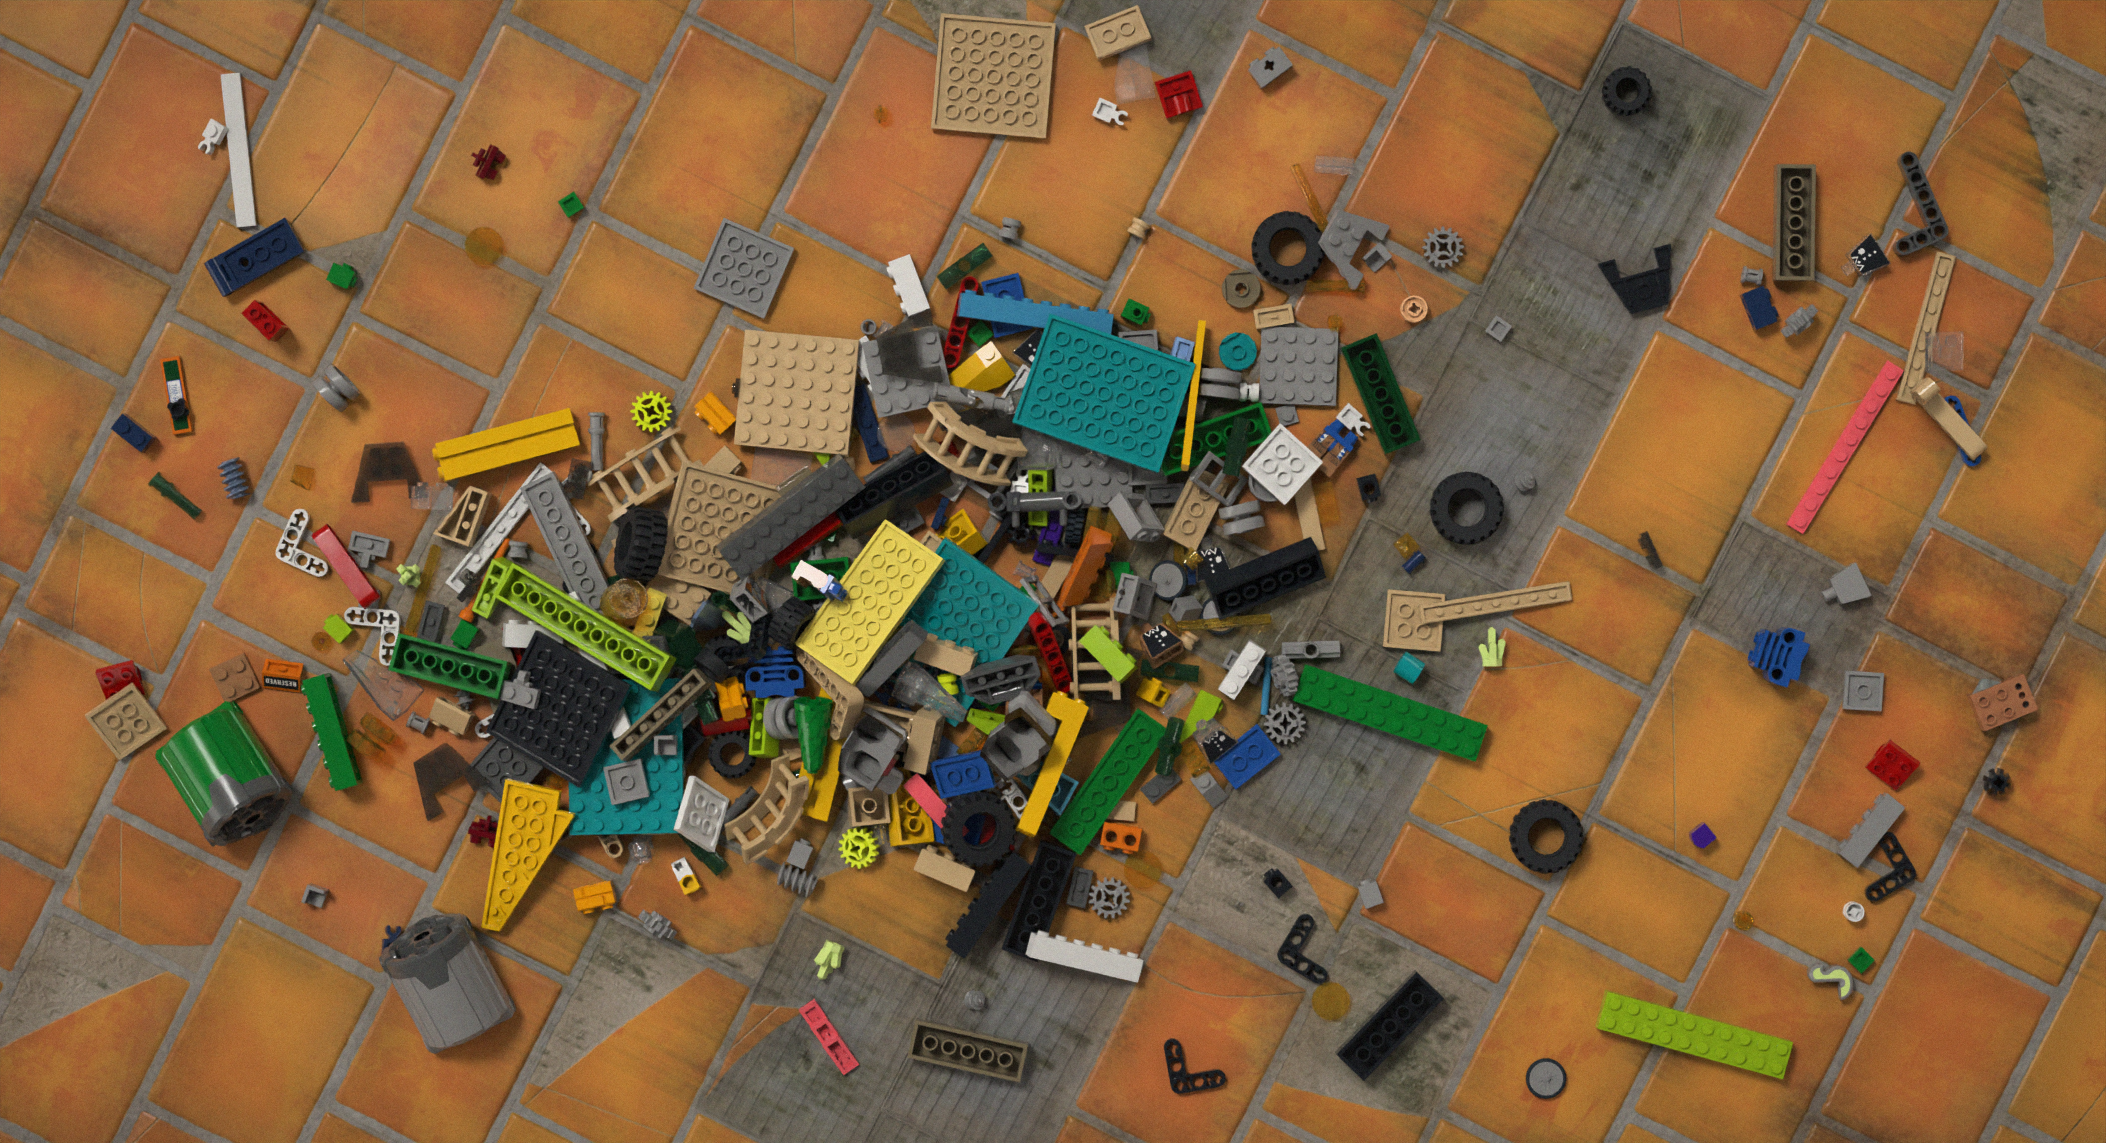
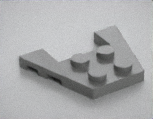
M1335 210L1318 243L1331 262H1334L1338 267V272L1342 277H1345L1349 283L1348 286L1353 290L1358 287L1364 274L1349 263L1365 233L1367 232L1377 241H1382L1390 226L1345 211Z

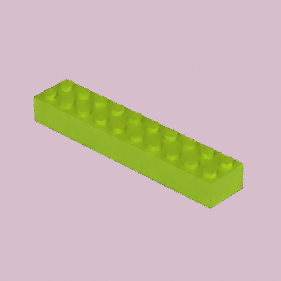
M511 564L494 595L497 599L651 691H659L677 659L521 565Z
M1606 989L1595 1025L1600 1030L1780 1079L1784 1078L1793 1042L1789 1039Z

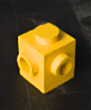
M1144 678L1136 695L1163 708L1171 690L1163 687V682L1152 678V680Z

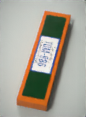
M180 356L160 359L167 403H173L178 401L179 398H183L186 401V408L189 409ZM169 410L173 435L193 432L190 413L188 416H182L178 420H173Z

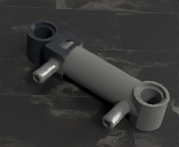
M1074 490L1061 492H1006V497L996 492L989 496L987 503L989 508L995 513H1004L1006 510L1008 513H1012L1013 528L1020 526L1019 513L1033 511H1060V526H1067V510L1078 511L1081 509L1083 498ZM1071 496H1076L1078 498L1077 503L1073 506L1069 505L1068 499ZM997 498L1003 500V504L999 508L994 507V501Z

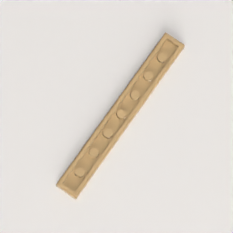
M1936 252L1896 397L1898 401L1916 405V399L1909 391L1923 379L1956 256Z
M1565 581L1418 605L1421 624L1570 601L1572 596L1570 582Z

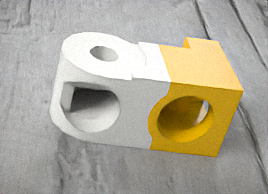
M686 857L671 863L684 895L688 896L702 888Z

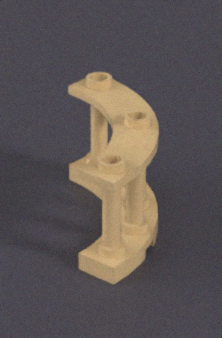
M946 401L930 402L927 408L933 414V419L926 433L913 435L918 446L935 460L951 469L955 474H961L973 480L995 486H1010L1011 482L1005 475L1014 457H1025L1028 452L1020 439L998 435L996 438L987 436L986 431L972 424L967 426L960 421L962 417ZM939 422L948 430L941 445L932 437ZM955 435L967 441L959 458L947 451ZM974 446L987 450L980 466L966 462ZM994 454L1006 455L999 470L987 469Z
M671 427L661 433L662 436L638 451L635 448L625 454V459L604 472L600 470L592 475L593 479L587 483L588 486L598 482L613 506V512L607 516L610 522L624 516L629 508L639 506L640 503L677 482L680 471L675 473L674 470H671L657 447L659 443L667 439L681 463L684 461L703 466L700 459L694 463L691 460L689 461L675 439L674 435L681 430L680 427L674 430ZM649 449L665 473L664 477L666 479L658 484L652 481L638 458L639 455ZM629 461H632L646 484V491L640 495L634 493L620 470V467ZM612 472L628 496L627 500L629 502L624 505L619 503L604 479Z
M1117 593L1109 594L1110 601H1106V603L1067 606L1068 614H1072V639H1069V651H1073L1074 682H1070V694H1074V701L1076 698L1078 699V691L1113 692V700H1121L1120 683L1113 676L1112 681H1108V683L1078 684L1077 671L1106 670L1100 662L1077 663V649L1085 647L1079 641H1076V628H1089L1094 625L1101 627L1103 625L1107 629H1111V639L1113 641L1116 639L1119 642L1118 612L1112 610ZM1106 611V613H1110V617L1099 620H1076L1075 612Z
M789 754L771 760L769 780L760 797L746 812L724 824L726 839L730 840L736 837L742 844V857L746 865L768 853L767 850L775 843L777 845L780 844L794 828L804 809L802 806L808 798L809 779L806 776L796 778L789 770ZM787 780L789 781L788 789L785 787ZM782 794L786 801L780 812L775 803ZM771 811L776 820L767 829L761 822V819ZM755 825L761 835L749 842L743 833Z

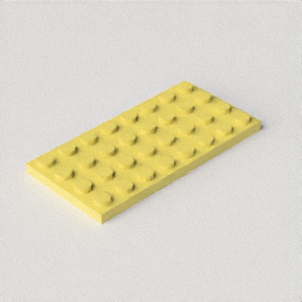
M885 519L840 580L844 587L843 589L848 591L844 601L841 602L834 598L832 602L827 599L794 644L855 686L939 571L945 560Z

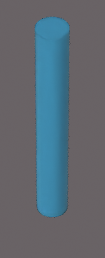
M1265 657L1261 715H1268L1272 657Z

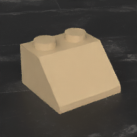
M440 696L436 698L429 718L433 719V724L439 727L445 725L450 728L449 732L459 736L466 733L475 713Z
M865 787L848 788L850 827L891 823L888 794L877 787L873 792Z

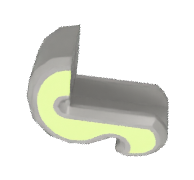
M1814 963L1809 966L1807 976L1814 983L1838 981V998L1840 1000L1847 999L1852 993V976L1845 967L1835 964L1823 970L1824 965L1820 963Z

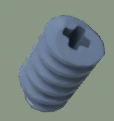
M240 457L221 462L222 464L217 467L219 470H224L219 474L220 477H226L222 481V484L228 485L224 488V491L230 492L226 499H237L250 495V493L244 492L249 486L242 485L247 479L240 478L244 471H238L242 464H236Z

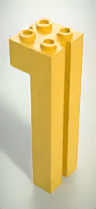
M570 408L435 443L432 454L434 461H439L440 467H437L439 479H443L445 483L467 477L468 475L577 447L580 443Z
M821 687L819 697L833 700ZM833 700L831 720H832V716H833V713H834V710H835V706H836V703L834 702V700ZM828 729L822 769L818 770V773H807L802 762L799 777L806 776L809 779L808 798L802 806L804 809L802 815L828 821L840 775L838 771L840 751L848 737L834 740Z
M1061 691L1052 693L1045 708L1056 720V723L1059 724V727L1016 828L1017 832L1034 838L1039 829L1089 709L1085 701L1077 698L1075 701L1069 699L1068 694Z

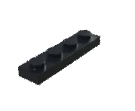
M1042 539V541H1036L1035 548L1038 552L1076 557L1082 544L1077 547L1072 546V543L1061 541V544L1053 543V540ZM1111 551L1105 553V562H1113L1114 554Z

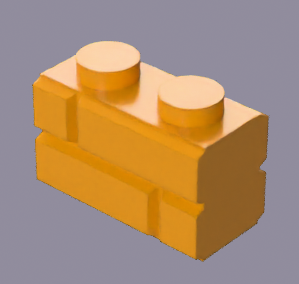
M712 391L694 406L697 409L694 413L701 420L705 418L709 422L707 427L714 434L719 433L722 435L736 422V417Z
M737 677L727 678L722 683L715 682L723 720L726 722L734 720V718L745 717V709L748 708L746 697H742L745 694L743 683H738Z
M612 880L573 889L578 912L583 911V914L595 912L594 908L602 907V910L613 908V904L617 902Z

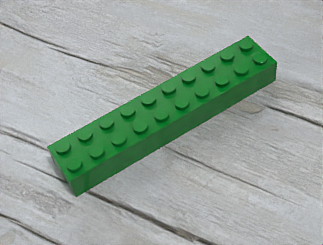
M1307 664L1303 666L1298 686L1296 687L1297 691L1292 699L1295 702L1475 762L1488 726Z

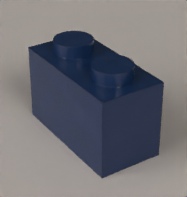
M1760 286L1740 295L1753 330L1777 322L1776 317H1779L1776 307L1771 306L1769 300L1772 298L1768 288L1765 289L1764 286Z
M124 413L121 414L111 427L114 432L140 452H146L157 438L132 417Z

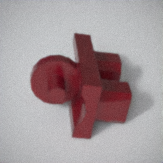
M491 144L487 152L481 148L478 155L472 153L471 156L476 158L473 166H479L475 175L482 179L494 180L498 171L490 168L492 161L502 164L506 155L499 151L498 147Z
M488 815L487 820L479 819V822L472 821L468 829L471 843L480 844L482 837L489 839L488 846L494 848L498 823L492 822L491 815Z

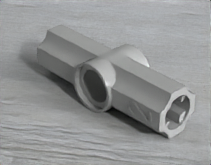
M1339 640L1282 642V655L1285 654L1289 659L1340 657ZM1310 644L1316 647V652L1313 655H1308L1305 651L1306 647Z

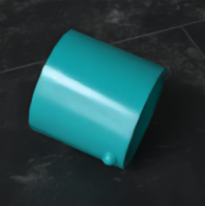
M1405 651L1393 672L1413 684L1423 670L1425 663Z

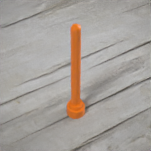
M509 538L503 540L493 559L504 556L509 547ZM486 573L468 607H465L464 610L462 609L458 615L470 623L475 618V612L472 611Z

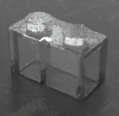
M417 482V486H411V509L452 510L453 487H447L448 483H436V486H429V482Z

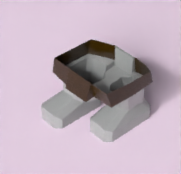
M1021 691L1013 700L1012 698L1010 699L1008 705L1009 714L1005 716L1004 722L994 728L993 731H990L980 752V756L1005 782L1018 773L1024 776L1032 774L1039 768L1041 756L1051 749L1052 739L1050 736L1055 732L1056 720L1028 691Z
M871 707L863 709L852 727V732L841 748L838 771L871 792L877 787L887 794L895 793L904 780L903 772L894 767L900 756L896 751L900 750L907 739V730Z

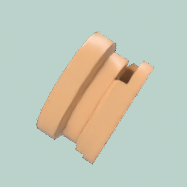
M1409 296L1400 305L1401 316L1408 322H1419L1427 314V303L1419 296Z

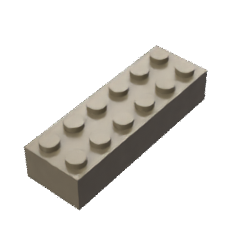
M1814 164L1774 165L1772 281H1814L1816 165Z
M916 1018L907 1058L1020 1082L1028 1042Z

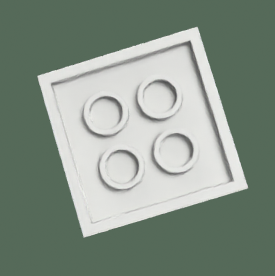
M1279 424L1241 467L1285 505L1323 461L1282 424Z
M689 776L674 830L706 851L715 852L730 799L696 776Z

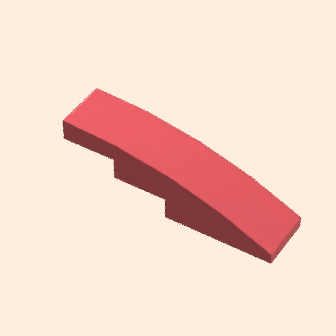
M916 773L903 786L936 824L942 828L941 820L942 817L946 816L944 811L948 805ZM965 825L962 829L963 837L969 832Z
M815 999L799 1009V1012L843 1075L859 1065L849 1047Z

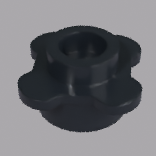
M179 398L178 401L170 402L167 405L173 420H178L182 416H188L190 413L189 409L185 406L186 401L183 398Z

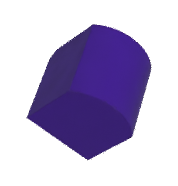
M1701 822L1689 832L1691 842L1700 848H1705L1717 838L1704 822Z

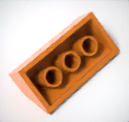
M1090 526L1061 587L1059 606L1081 605L1083 599L1089 597L1091 592L1089 587L1091 583L1095 584L1099 574L1097 570L1102 568L1106 558L1104 555L1106 552L1109 553L1113 546L1111 533Z

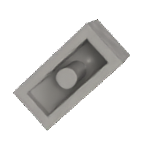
M1205 766L1190 778L1213 808L1228 797Z

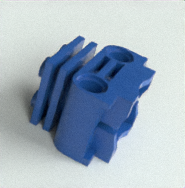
M1787 627L1779 628L1776 633L1760 629V632H1756L1753 642L1756 643L1754 650H1750L1747 661H1750L1749 666L1762 669L1763 677L1766 681L1788 688L1790 679L1798 681L1801 673V662L1810 644L1803 642L1805 632ZM1788 632L1790 639L1785 642L1784 635ZM1774 669L1778 670V675L1776 678L1772 677V671Z
M767 646L766 655L761 660L754 661V663H760L761 666H754L746 672V691L756 690V698H766L770 695H782L784 697L797 695L796 688L806 687L805 670L802 666L789 664V662L795 661V657H789V654L795 653V649L779 646L778 650H771V646ZM792 669L799 672L798 679L791 678L790 671ZM753 671L760 673L761 679L759 681L753 680Z

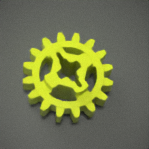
M650 391L649 395L642 392L643 398L637 396L638 402H632V405L635 406V409L630 410L631 413H635L632 420H638L636 426L643 425V431L647 427L650 432H653L654 428L661 431L660 425L666 427L665 421H671V418L668 417V414L673 413L672 410H668L671 403H665L667 397L660 398V392L656 396L653 391ZM647 399H653L650 404H642ZM659 402H661L664 407V413L661 412L659 409ZM654 406V411L660 415L655 414L649 417V412L644 408L651 409ZM639 410L644 414V421L639 416ZM656 418L661 419L658 423L651 425L652 420Z
M857 826L854 829H848L846 833L842 834L844 839L839 840L842 847L838 848V850L843 851L840 857H846L845 863L851 862L852 868L856 866L858 869L864 866L868 867L876 861L874 856L879 855L876 848L880 847V845L875 844L878 838H872L873 832L867 833L866 827L860 829V826Z

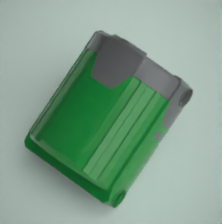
M225 701L210 713L190 722L173 735L155 754L157 762L167 773L204 832L205 838L213 847L215 845L225 846L267 830L279 819L280 814L288 805L293 794L291 786L279 772L244 717L242 709L235 701Z

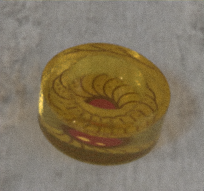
M321 631L313 635L311 642L316 650L323 651L330 647L332 640L328 633Z

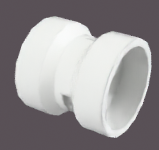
M1240 383L1239 401L1251 400L1252 402H1258L1259 383H1253L1252 385Z
M1850 901L1844 905L1843 915L1846 919L1857 922L1864 917L1865 911L1861 904Z

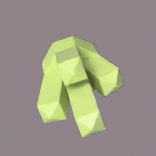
M400 564L396 568L401 574V578L398 581L402 585H413L417 588L421 583V571L416 564L413 566Z
M723 611L722 617L736 630H727V636L738 640L741 644L747 643L749 641L751 624L744 613L738 612L737 618L740 621L739 623L729 612Z
M1493 627L1488 629L1487 648L1484 644H1480L1478 647L1482 657V666H1502V656L1506 642L1504 639H1500L1496 645V630Z
M826 940L823 948L814 959L816 965H821L817 974L820 980L826 979L828 974L833 972L834 968L836 969L841 966L844 946Z

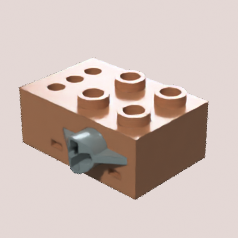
M2021 673L1999 682L1981 679L1975 690L1966 695L1981 731H1987L2038 710L2025 675Z

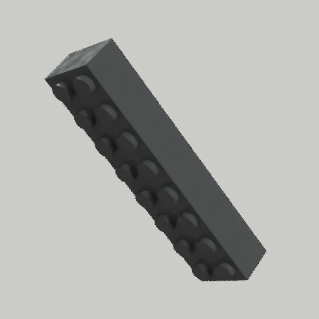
M838 453L716 546L740 579L744 580L862 491L865 486L841 454Z

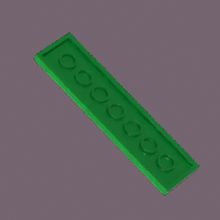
M1137 708L1049 834L1081 855L1169 729Z

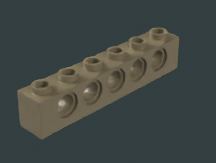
M692 669L614 741L610 747L622 761H630L654 739V736L664 730L712 685V682L700 669Z

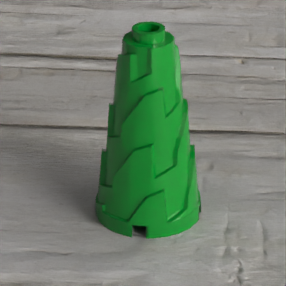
M810 696L794 700L795 721L798 726L801 758L804 769L810 774L818 773V770L822 769L824 762L825 746H827L828 729L830 728L833 700L826 697L815 696V699H810Z

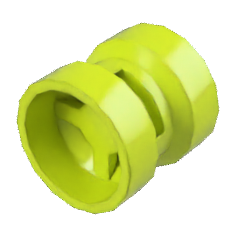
M945 673L937 676L938 682L941 684L939 689L941 696L959 693V688L955 683L957 680L956 674Z

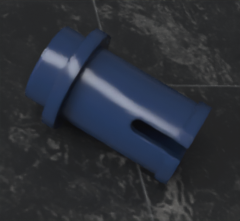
M1419 550L1417 552L1414 551V555L1402 565L1409 574L1421 563H1425L1426 557Z

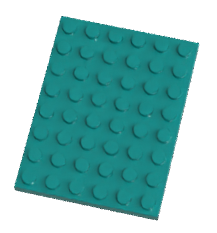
M1049 314L1012 423L1159 473L1196 364Z
M945 537L935 551L937 555L945 560L944 564L885 645L909 621L913 620L927 630L928 633L938 636L940 640H951L957 646L973 648L974 652L979 653L975 667L980 664L1003 659L1028 623L1029 617L1040 604ZM916 650L894 671L906 684L911 681L925 664L914 659ZM934 666L928 667L929 670L925 674L926 677L934 672ZM941 669L939 675L951 672ZM957 674L955 683L959 688V693L941 696L939 691L941 684L936 677L918 701L923 705L946 710L945 720L956 727L976 698L966 695L961 676ZM916 679L915 686L919 689L924 688V681ZM890 680L898 686V683L895 680Z
M682 678L665 679L658 692L651 691L632 679L624 680L633 685L623 705L631 726ZM683 712L658 734L677 735L678 755H654L653 739L630 760L642 759L650 796L615 805L611 804L603 767L628 761H622L610 747L617 740L614 739L612 731H610L583 787L579 788L569 782V812L576 813L569 825L570 835L678 833L674 830V826L684 796Z

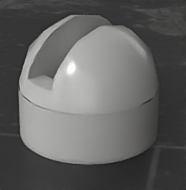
M871 319L864 320L860 325L862 333L866 335L873 334L876 330V323ZM867 322H868L869 332H866V324H865V323H867Z

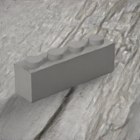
M1880 793L1873 801L1875 804L1871 810L1868 808L1861 816L1863 820L1859 825L1856 823L1849 831L1851 835L1847 840L1843 839L1837 847L1839 848L1837 853L1854 867L1858 868L1905 809L1903 805L1888 793Z

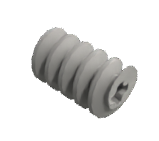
M783 862L777 876V885L780 886L784 882L785 889L791 885V891L793 892L799 888L798 894L801 895L806 891L805 897L808 898L813 893L819 877L813 880L814 874L806 877L805 870L802 874H799L798 867L792 871V865L790 864L785 868V862Z

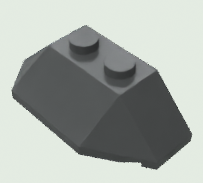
M1014 655L980 664L962 675L961 680L966 695L992 705L1010 700L1011 698L1014 699L1021 691L1030 692L1041 673L1036 656Z

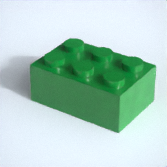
M849 556L803 561L824 572L827 576L829 574L834 576L839 582L850 568ZM799 562L790 563L791 574L794 573ZM792 578L794 597L796 596L800 600L826 598L815 587L808 585L806 589Z

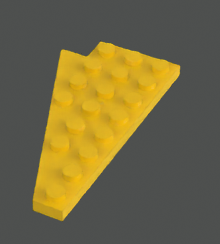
M508 778L505 779L481 928L498 932L503 929L574 819L576 813L559 810L561 790Z

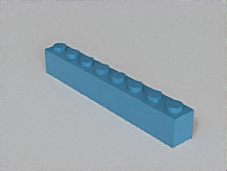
M965 290V293H960L958 317L1045 329L1049 314H1053L1111 334L1114 314H1109V310L1098 309L1097 312L1090 311V307L1085 306L1072 309L1070 304L1060 303V307L1052 306V302L1041 301V304L1033 303L1034 299L1028 298L1016 301L1014 296L1003 295L1002 299L995 298L996 294L984 293V296L976 295L977 291Z

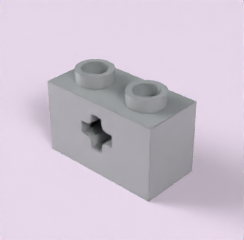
M1273 46L1264 53L1266 56L1263 59L1259 60L1257 58L1249 64L1248 72L1260 89L1293 66L1280 47L1275 49ZM1265 62H1268L1269 64H1274L1272 67V71L1270 69H1264L1266 66Z

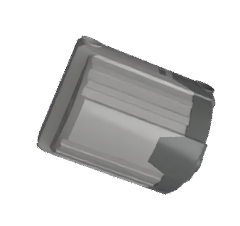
M464 914L433 915L417 921L383 950L382 956L379 957L382 968L388 974L421 1034L427 1050L431 1053L436 1054L447 1048L470 1041L491 1027L512 1018L516 1011L512 998L507 994L479 942L469 918Z

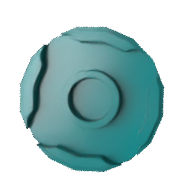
M1235 332L1229 334L1222 340L1219 346L1220 360L1231 370L1241 371L1247 369L1256 358L1257 348L1255 342L1244 333Z

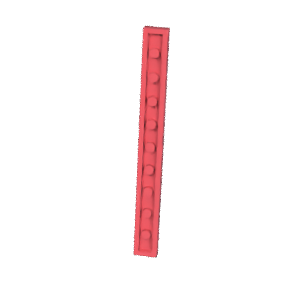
M1889 361L1885 362L1786 525L1801 534L1805 532L1904 370Z

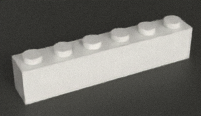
M1038 930V933L1031 932L1026 950V955L1031 958L1137 983L1144 961L1138 957L1139 954L1127 952L1126 955L1120 953L1121 950L1110 947L1109 950H1105L1099 944L1092 943L1089 946L1085 945V941L1074 939L1073 942L1067 941L1065 936L1056 935V937H1051L1048 932Z

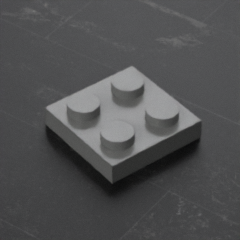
M1845 670L1842 709L1882 711L1884 673Z
M642 759L603 767L612 805L650 796Z

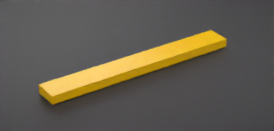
M1199 320L1197 325L1193 363L1196 365L1190 384L1181 471H1188L1190 464L1206 326L1205 320Z

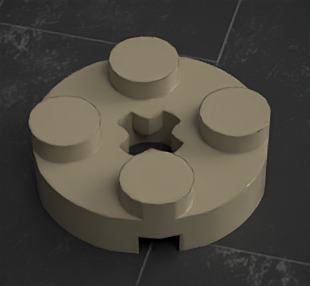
M1245 269L1234 270L1224 279L1222 294L1228 304L1237 308H1245L1253 304L1258 298L1260 283L1250 271ZM1239 283H1242L1247 288L1243 291V294H1239V291L1235 290Z

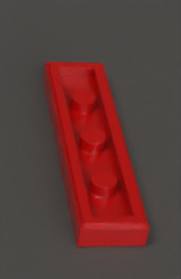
M832 512L775 555L773 559L777 566L781 569L841 527L843 524L836 513Z

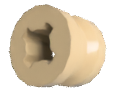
M1134 217L1132 220L1133 224L1128 228L1127 232L1144 239L1145 232L1151 225Z
M1183 628L1182 635L1179 637L1183 641V646L1190 651L1193 649V644L1200 639L1185 628Z

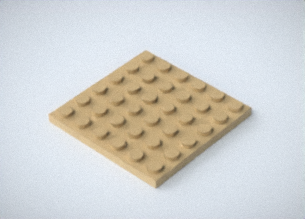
M941 13L931 129L1046 139L1056 23Z
M745 330L734 444L849 455L860 340Z
M682 461L666 521L668 523V536L665 554L657 575L731 593L733 585L741 579L719 552L716 545L779 499L781 495L775 488L776 486ZM773 558L749 575L764 593Z

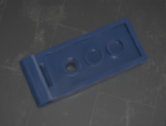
M283 218L208 260L204 265L222 297H226L302 255L306 250L289 220ZM244 260H248L249 262L248 266L246 267L243 265Z

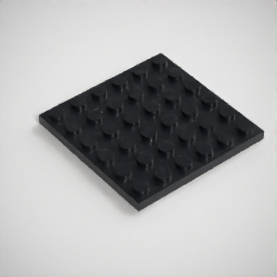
M535 630L511 682L517 679L519 671L531 672L529 678L531 687L541 690L537 709L501 700L486 732L581 788L633 685L541 631Z

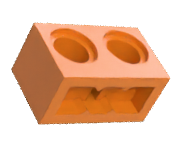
M1104 821L1100 845H1104L1103 849L1112 851L1115 848H1121L1123 853L1133 854L1134 851L1138 852L1142 828ZM1109 831L1117 834L1115 841L1110 842L1106 839V834ZM1133 835L1136 841L1134 844L1128 845L1124 841L1125 837Z

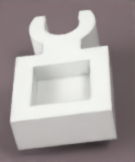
M1099 98L1092 116L1107 123L1114 119L1118 125L1123 126L1124 123L1119 121L1118 117L1120 115L1128 116V113L1122 110L1115 111L1116 104Z
M210 119L202 134L205 140L199 143L198 149L204 151L207 146L205 153L212 155L215 149L214 145L221 144L229 128L214 119Z
M1349 403L1335 417L1349 430L1354 426L1357 434L1360 436L1364 435L1360 431L1361 426L1364 425L1368 429L1370 428L1367 422L1359 420L1363 415Z
M1017 469L1016 476L1018 481H1012L1010 492H1028V470L1027 474L1022 476V469Z

